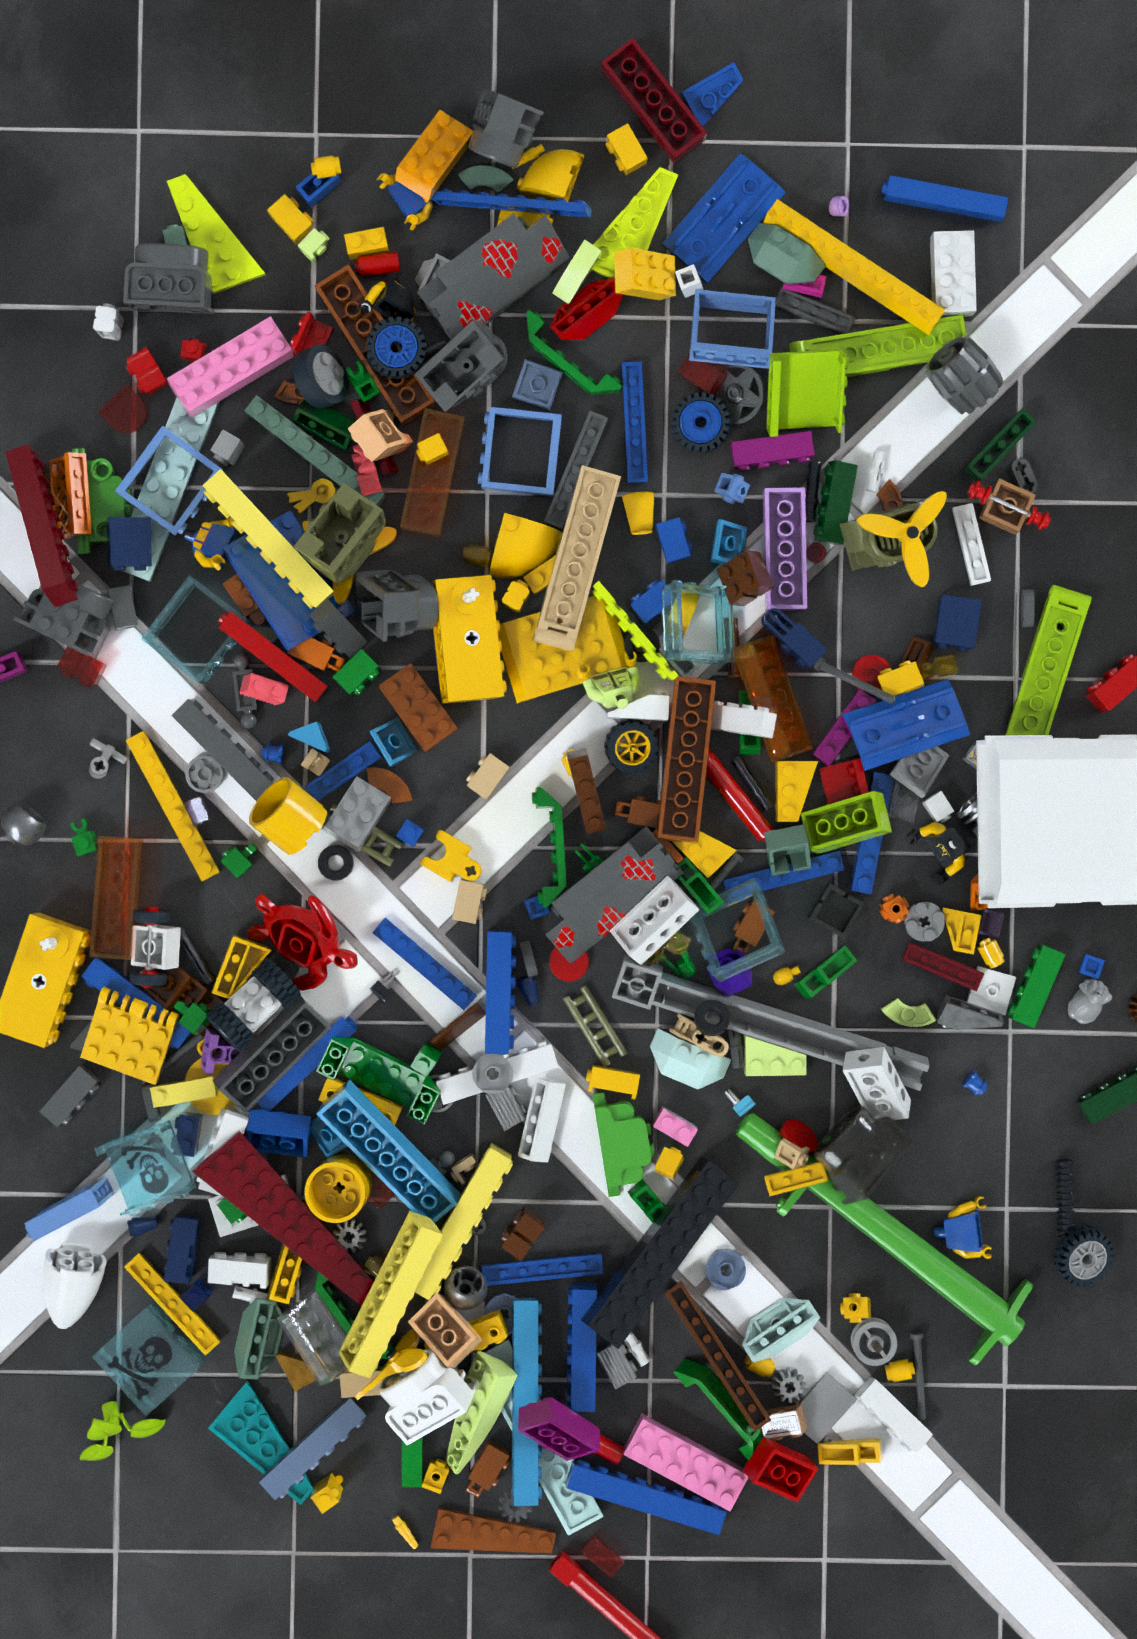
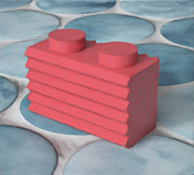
M250 673L243 677L240 694L278 705L285 702L289 686Z

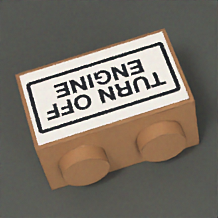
M801 1404L765 1409L771 1418L770 1422L761 1427L763 1436L773 1441L781 1440L785 1436L797 1438L802 1436L807 1428Z

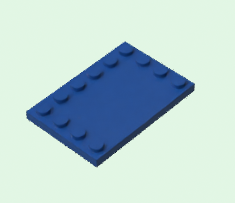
M291 510L270 521L293 548L304 534V530ZM246 534L224 546L222 551L285 649L289 651L320 633L312 625L315 621L310 616L316 608L310 609L302 600L303 594L301 592L296 594L288 585L290 580L287 577L282 579L274 570L276 565L273 562L267 563L259 554L262 550L259 547L254 549L246 540L248 536ZM313 568L317 572V574L333 590V581L328 578H325L315 568ZM334 595L328 599L345 618L355 613L348 599L342 605L336 603Z

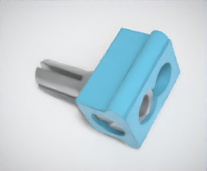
M728 1089V1092L725 1091L726 1096L734 1105L733 1109L740 1117L756 1105L749 1095L740 1101L730 1089Z

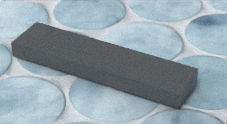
M783 287L780 288L775 300V308L836 333H849L855 319L854 316L796 292L782 289Z

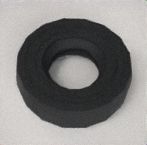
M638 627L656 648L655 652L658 653L660 642L657 634L650 628ZM628 633L624 646L629 658L634 659L633 652H635L637 662H648L643 656L645 652H638L635 649L633 642L630 640L633 636Z
M331 845L324 848L318 858L320 873L326 879L332 881L346 878L352 872L354 866L351 852L340 845ZM333 855H338L343 859V867L338 871H334L328 866V860Z
M707 1000L697 1007L694 1014V1023L702 1034L717 1036L727 1030L730 1024V1012L722 1002ZM708 1011L717 1012L720 1017L719 1023L716 1025L708 1024L705 1020V1014Z

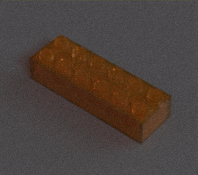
M424 409L418 443L439 433L449 454L427 465L425 460L420 461L415 452L400 524L401 530L441 538L465 424L464 416Z
M774 635L732 648L751 705L754 706V710H757L758 706L770 709V713L777 714L773 738L763 737L771 762L774 763L813 749Z
M99 836L89 957L131 960L133 925H137V922L133 920V912L135 909H138L143 850V839Z

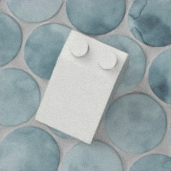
M653 691L652 695H647L631 702L623 709L617 708L608 712L606 719L667 722L670 696H666L665 692Z

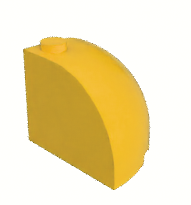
M568 149L553 150L543 154L533 162L524 178L520 177L516 188L519 190V195L526 196L528 199L544 197L549 201H555L556 198H560L568 202L581 168L584 154Z
M504 513L489 575L498 579H513L527 575L554 555L560 545L563 533L547 525Z

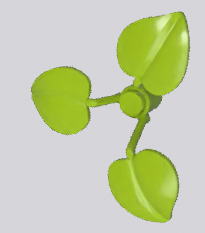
M115 1401L107 1402L102 1405L104 1420L94 1418L87 1432L88 1439H104L102 1445L95 1444L86 1448L81 1453L80 1460H102L113 1453V1447L107 1446L108 1436L121 1432L120 1419L127 1430L131 1431V1437L144 1438L157 1433L166 1423V1419H146L130 1426L124 1418V1414L119 1413L118 1403Z

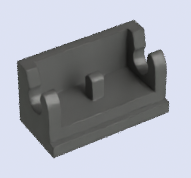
M130 585L108 589V598L113 600L111 612L115 631L136 627L138 622Z

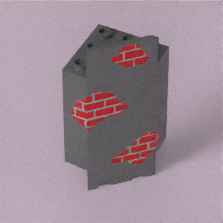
M512 214L436 271V278L417 291L420 303L450 340L474 320H483L486 325L550 278L551 272L570 258L546 215L526 229L527 225L524 220Z
M644 826L639 830V833L622 845L615 853L559 898L551 902L553 905L551 910L558 918L562 916L564 920L545 935L571 964L609 934L610 930L667 875L675 881L683 872L647 826Z

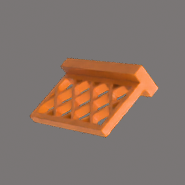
M67 452L62 457L49 460L51 494L56 504L53 506V509L57 511L60 518L58 527H64L65 539L92 534L86 453Z

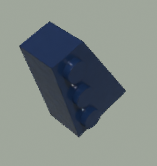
M177 1214L174 1219H171L169 1231H172L171 1239L167 1243L168 1257L164 1268L165 1282L188 1284L194 1277L201 1217Z

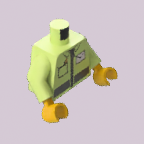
M633 652L634 659L629 660L627 653H625V663L629 666L628 669L627 667L590 676V679L588 677L590 667L587 664L584 665L586 672H582L578 667L577 676L584 680L582 683L588 697L601 703L605 708L617 706V708L623 709L628 703L632 702V694L636 693L640 684L638 668L635 667L637 662L636 653Z

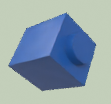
M407 819L396 837L414 847L425 830Z

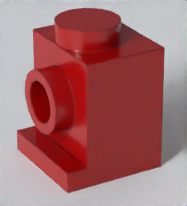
M189 338L187 341L183 340L180 356L184 361L195 362L205 356L207 344L193 338Z

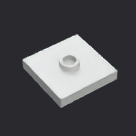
M976 966V970L983 972L984 976L977 992L969 990L966 1002L1006 1015L1016 977Z

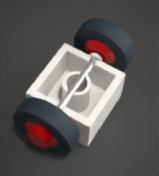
M146 906V909H135L133 920L145 924L133 925L131 965L145 967V970L131 972L130 983L140 985L142 988L166 985L167 974L155 971L154 968L166 970L179 967L181 928L157 925L170 921V911L158 909L155 906Z

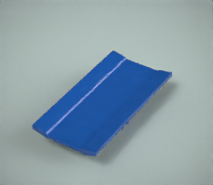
M740 153L662 245L687 266L694 264L699 277L708 283L764 219L776 200H780L786 192L753 162Z
M948 679L896 696L894 703L881 701L842 715L852 734L864 771L970 735L967 722Z

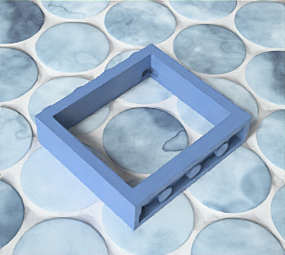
M696 289L693 304L689 361L769 369V354L772 353L776 297ZM700 307L767 314L765 349L697 342Z
M490 407L489 412H485L484 424H488L487 432H483L482 444H486L485 452H481L480 464H484L483 472H479L478 484H481L482 490L553 497L562 414ZM495 415L553 421L546 488L488 482Z
M162 425L117 487L115 493L176 536L177 533L182 534L188 526L185 523L189 517L194 518L200 509L197 507L200 501L203 500L205 502L208 499L203 493L205 491L204 487L198 492L175 526L171 525L126 491L166 437L214 472L209 479L221 468Z
M105 1176L41 1210L24 1223L25 1229L28 1232L27 1236L36 1241L103 1205L115 1194L107 1177Z

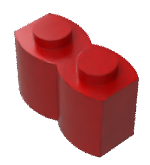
M147 347L126 359L128 365L125 367L131 376H136L138 380L136 385L141 393L145 392L150 396L169 384Z

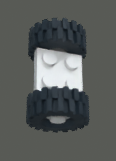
M268 958L251 972L253 977L225 1003L220 1001L205 1015L217 1032L238 1052L243 1051L255 1039L253 1033L281 1006L287 1009L301 995L300 990L293 981Z

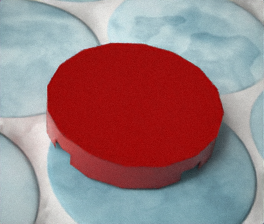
M867 655L861 657L854 664L852 676L882 690L877 676L881 675V671L890 668V665L884 658L878 655Z
M555 947L549 957V966L552 973L558 979L575 981L586 973L589 966V957L587 952H585L570 964Z
M791 1119L781 1126L780 1136L782 1135L784 1139L799 1148L806 1146L810 1148L808 1155L817 1148L815 1134L803 1122Z

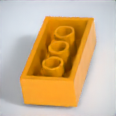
M439 110L397 166L395 180L429 201L468 149L473 130Z

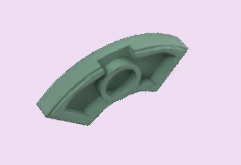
M486 165L473 166L457 174L470 192L477 188L486 187L500 194L514 182L512 177L506 172Z

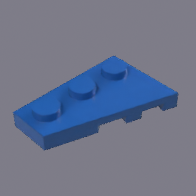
M733 62L681 92V95L689 110L703 127L742 83L743 78Z

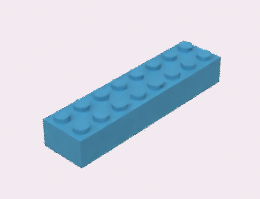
M350 1080L321 1104L316 1114L412 1212L429 1217L435 1223L457 1205L461 1193Z

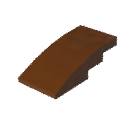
M180 965L178 968L166 970L154 968L155 971L167 974L166 985L142 988L165 1009L179 1014V1019L183 1017V1014L174 1008L178 1001H183L189 1007L192 1003L201 1004L202 1002L211 1010L220 1001L225 1003L224 1000L218 995L213 994L212 990L204 986L202 982ZM209 1023L206 1028H211L212 1024ZM206 1028L201 1033V1036H205Z

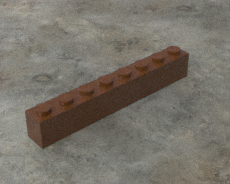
M682 1281L665 1290L664 1294L751 1429L755 1432L770 1422L771 1418Z

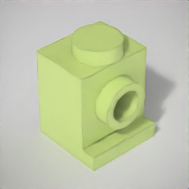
M314 228L298 244V247L315 264L317 262L315 257L317 255L321 256L326 251L327 242L330 238L322 230L318 232Z

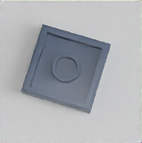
M525 359L512 398L550 411L563 372Z

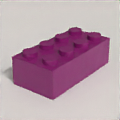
M547 1397L541 1401L528 1403L526 1406L519 1408L518 1431L564 1460L569 1461L600 1451V1428L554 1398Z

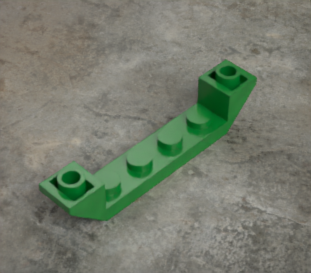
M528 310L526 312L529 345L591 396L620 393L622 390L621 381L616 376L611 375L610 377L606 374L596 386L595 380L587 374L585 376L579 372L580 368L575 363H568L563 359L565 356L559 350H552L548 346L549 343L542 336L538 338L537 335L545 326L544 318L537 311L532 312Z
M536 787L535 792H532V804H536V809L552 808V811H549V823H553V831H550V842L554 843V851H551V861L555 863L556 871H552V879L556 886L542 887L541 892H538V904H542V909H544L567 886L562 805L543 788Z
M318 1272L315 1290L348 1335L355 1319L352 1316H348L345 1312L347 1308L344 1303L335 1298V1291L332 1286L325 1284L328 1279ZM390 1340L386 1352L381 1356L383 1359H387L386 1355L392 1349H395Z
M684 1359L673 1373L685 1387L694 1383L699 1386L744 1439V1442L738 1449L749 1460L763 1438L762 1428L755 1432L751 1429L728 1391L711 1368Z

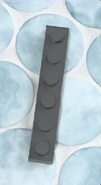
M589 411L544 523L561 530L563 529L581 465L589 467L608 421L607 417Z

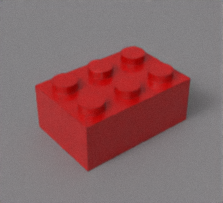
M1137 654L1125 655L1117 662L1119 666L1107 670L1102 675L1104 677L1102 680L1093 682L1087 688L1088 692L1085 696L1099 713L1110 711L1137 688Z
M763 1437L743 1468V1471L752 1483L798 1503L818 1471V1467L808 1456Z

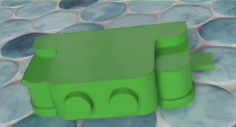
M72 449V452L85 453V449ZM103 458L87 461L92 534L77 536L78 554H90V544L107 543L108 517H131L130 504L115 493L123 479L119 476H114V467L108 460Z
M604 1092L595 1093L592 1096L608 1196H619V1186L639 1182L643 1178V1166H647L651 1162V1155H655L653 1143H649L648 1136L652 1135L650 1123H645L643 1117L634 1116V1107L629 1101L621 1100L616 1103L606 1104Z

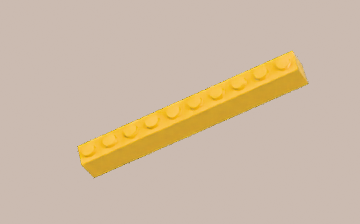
M777 199L767 212L763 224L777 225L809 245L825 263L826 268L927 335H930L945 311L943 308Z

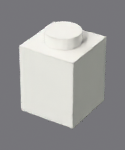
M694 264L675 272L685 298L694 295L696 289L704 290Z
M938 791L922 801L934 822L940 821L943 823L950 819V814L954 812L942 791Z

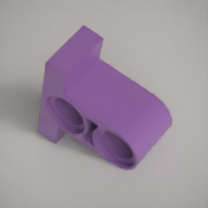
M206 1028L200 1066L205 1073H213L215 1063H230L240 1052L232 1054L235 1048L225 1039H219V1034L214 1028ZM219 1048L217 1053L212 1054L214 1049Z

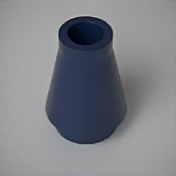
M525 975L517 979V986L527 1000L528 1005L531 1006L539 1003L536 978Z
M156 1216L131 1217L132 1219L127 1221L130 1236L135 1235L137 1237L158 1227Z

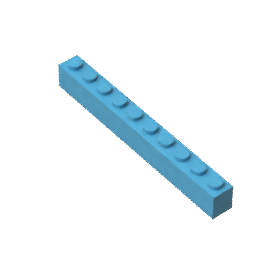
M512 1298V1369L517 1374L512 1387V1502L514 1506H538V1499H542V1487H538V1479H542V1467L538 1466V1458H542V1447L518 1431L519 1408L526 1406L528 1403L538 1402V1397H542V1385L538 1384V1376H542V1365L538 1364V1356H542V1345L538 1344V1336L542 1335V1325L538 1323V1315H542V1304L538 1303L537 1298Z

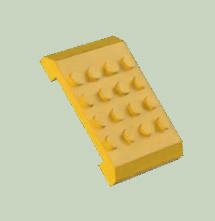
M595 596L588 597L572 652L533 641L540 612L500 624V632H497L498 640H501L502 655L517 704L583 684L584 680L577 676V669L579 667L582 672H586L584 670L585 664L590 667L589 679L593 675L623 667L629 668L625 663L626 651L622 633L617 624L616 615L611 616L604 608L607 604L602 599L598 601ZM558 618L557 623L560 624L562 619Z

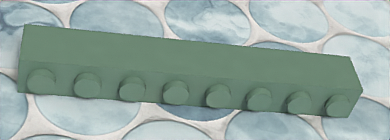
M255 396L244 410L249 417L341 487L345 483L362 495L357 481V476H359L357 472L259 396ZM382 492L364 496L378 507L386 498Z

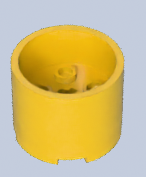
M283 777L271 784L258 798L250 812L249 824L283 852L292 855L307 846L306 841L313 833L320 831L325 822L327 811L322 804L292 779Z
M335 1154L328 1157L307 1179L305 1199L309 1209L315 1216L326 1222L341 1223L350 1220L362 1209L372 1194L373 1178L370 1169L354 1155ZM339 1182H341V1185H345L343 1190H341V1187H337Z

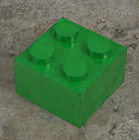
M360 649L333 678L351 696L355 694L359 696L366 689L364 685L369 680L373 682L379 677L381 668L364 650Z

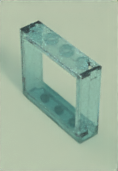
M189 575L142 636L141 640L195 681L202 684L203 681L206 683L211 678L213 668L221 665L225 659L223 655L227 650L231 651L237 641L228 636L202 672L197 674L155 642L156 637L195 587L228 612L232 611L247 624L250 620Z
M673 580L672 584L662 586L665 659L716 665L734 663L733 605L729 604L724 587L715 586L710 588L709 584L696 586L695 582L682 584L681 580ZM681 593L715 597L717 652L683 649Z
M755 878L718 894L724 903L711 914L753 896L771 944L720 967L703 918L709 915L699 903L696 904L699 911L690 921L693 927L697 928L695 935L698 942L703 945L701 952L704 959L709 962L707 969L710 971L711 977L715 976L719 982L786 952L762 888Z

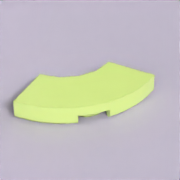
M896 998L881 1008L888 1018L904 1026L921 1027L936 1021V1018L925 1003L919 1006H908Z

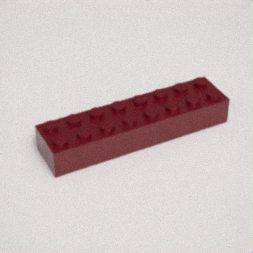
M29 444L6 451L7 461L42 591L54 607L78 600L76 592L79 591V587L71 575L74 574V569L71 562L67 560V557L70 556L68 548L62 542L65 536L61 527H58L60 518L57 511L53 509V506L56 504L53 495L49 494L48 489L51 488L47 476L45 477L44 472H46L43 460L39 459L37 451H33Z

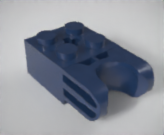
M777 608L768 610L761 618L762 627L780 644L779 648L784 654H790L795 658L793 662L800 669L805 668L807 670L811 668L828 650L800 622L794 624Z

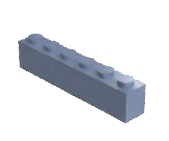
M352 1397L345 1398L259 1478V1483L274 1500L278 1497L282 1499L290 1491L289 1487L293 1483L298 1484L305 1477L304 1473L308 1469L313 1470L320 1463L319 1459L321 1457L330 1455L335 1450V1444L339 1441H345L350 1436V1431L354 1427L358 1428L365 1422L366 1412Z

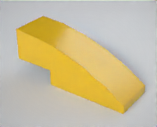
M850 1439L818 1443L819 1464L859 1465L860 1463H880L883 1459L882 1439Z

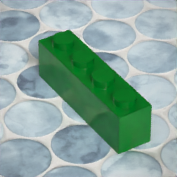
M1041 944L1034 948L1031 955L1033 960L1031 965H1028L1024 971L1023 976L1025 979L1023 984H1019L1015 993L1017 998L1009 1006L1008 1018L1035 1028L1065 954Z

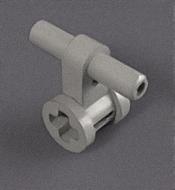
M94 738L91 740L90 746L103 752L100 757L94 758L90 763L89 773L93 778L102 779L106 776L110 757L123 764L128 760V757L116 751L115 747L109 744L105 745ZM99 765H101V766H102V769H100L99 771H96V770H95L96 767H98Z

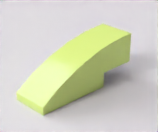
M584 240L552 293L567 304H570L602 251Z

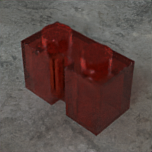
M689 354L677 371L698 387L713 395H716L728 376L722 372L724 368L717 363L711 365L708 362L689 361Z
M67 646L57 668L62 670L61 674L71 679L73 675L80 679L79 683L90 688L91 684L94 686L98 685L107 664Z

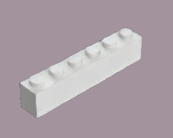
M546 1041L534 1044L535 1048L527 1050V1047L516 1050V1054L512 1056L503 1054L502 1056L509 1061L513 1069L511 1083L558 1068L551 1043L547 1044ZM469 1066L458 1069L459 1073L451 1075L448 1072L439 1075L436 1083L441 1090L440 1096L443 1105L483 1092L473 1080V1068L470 1069ZM490 1068V1071H487L490 1079H495V1076L498 1077L499 1073L495 1071V1068Z

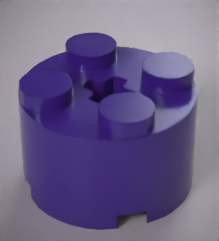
M731 948L723 949L710 958L711 962L709 965L707 964V972L716 990L725 997H730L734 993L740 992L752 985V971L742 951L738 949L737 951H732Z

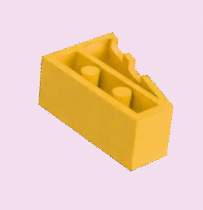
M699 831L697 844L671 841L706 878H709L737 851Z
M233 934L212 988V993L230 999L244 985L252 974L251 972L270 953L271 947Z

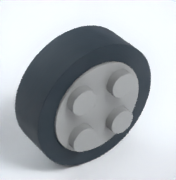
M322 344L314 345L297 354L293 365L294 386L299 390L303 398L310 405L319 409H324L341 402L347 394L348 378L339 356L331 348Z

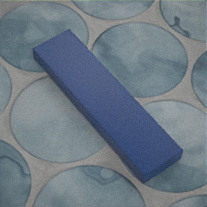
M369 741L304 787L319 802L381 759L382 756L373 743Z

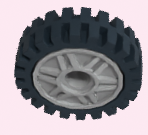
M1086 1225L1081 1228L1077 1226L1074 1227L1075 1232L1070 1229L1067 1231L1068 1236L1063 1235L1061 1237L1063 1241L1057 1242L1056 1245L1059 1248L1054 1249L1056 1254L1053 1255L1054 1266L1057 1272L1070 1284L1077 1285L1078 1287H1083V1285L1090 1287V1283L1092 1285L1097 1284L1096 1279L1102 1281L1104 1279L1103 1274L1108 1275L1109 1271L1107 1268H1112L1113 1266L1110 1261H1114L1115 1257L1112 1254H1115L1110 1240L1098 1229L1092 1226L1087 1227Z

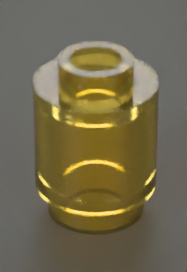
M469 543L468 547L464 546L462 553L465 563L484 567V565L489 566L492 556V550H488V547Z
M377 1254L374 1257L370 1255L364 1264L366 1267L365 1272L376 1279L385 1260Z

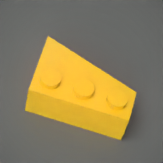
M818 761L775 762L776 822H798Z

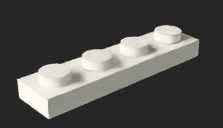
M973 503L953 507L952 512L970 586L990 582L991 577Z

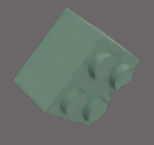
M804 824L764 832L767 859L772 876L790 873L786 859L788 854L794 872L811 868L809 842Z

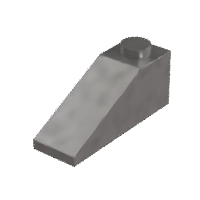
M947 994L937 1013L938 1024L947 1029L962 1030L1001 1027L1004 1023L1002 1014Z

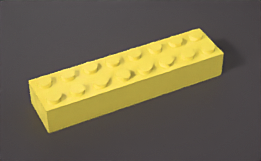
M221 469L202 485L205 488L203 492L213 504L217 502L220 505L217 507L227 519L231 517L234 520L232 524L241 534L245 532L248 535L246 540L254 549L259 547L262 550L259 554L268 564L273 562L276 565L274 570L282 579L287 577L290 580L288 585L296 594L299 592L303 594L302 600L310 609L313 607L317 609L326 599L331 598L335 594L329 585Z
M491 1142L461 1193L457 1205L453 1207L440 1229V1232L443 1234L441 1243L436 1247L432 1261L427 1265L423 1279L418 1283L415 1293L430 1300L432 1296L440 1291L442 1278L447 1279L452 1270V1261L456 1262L462 1253L463 1248L461 1245L468 1243L472 1236L473 1230L471 1228L478 1226L482 1219L483 1213L481 1211L483 1208L487 1210L492 1202V1192L499 1190L503 1182L502 1175L509 1173L513 1165L511 1153Z
M409 1211L338 1352L349 1372L371 1378L373 1372L377 1370L379 1360L382 1354L386 1352L388 1342L391 1336L395 1334L397 1324L400 1318L404 1316L409 1300H412L418 1283L423 1279L427 1265L432 1261L436 1247L441 1243L443 1234L431 1218Z

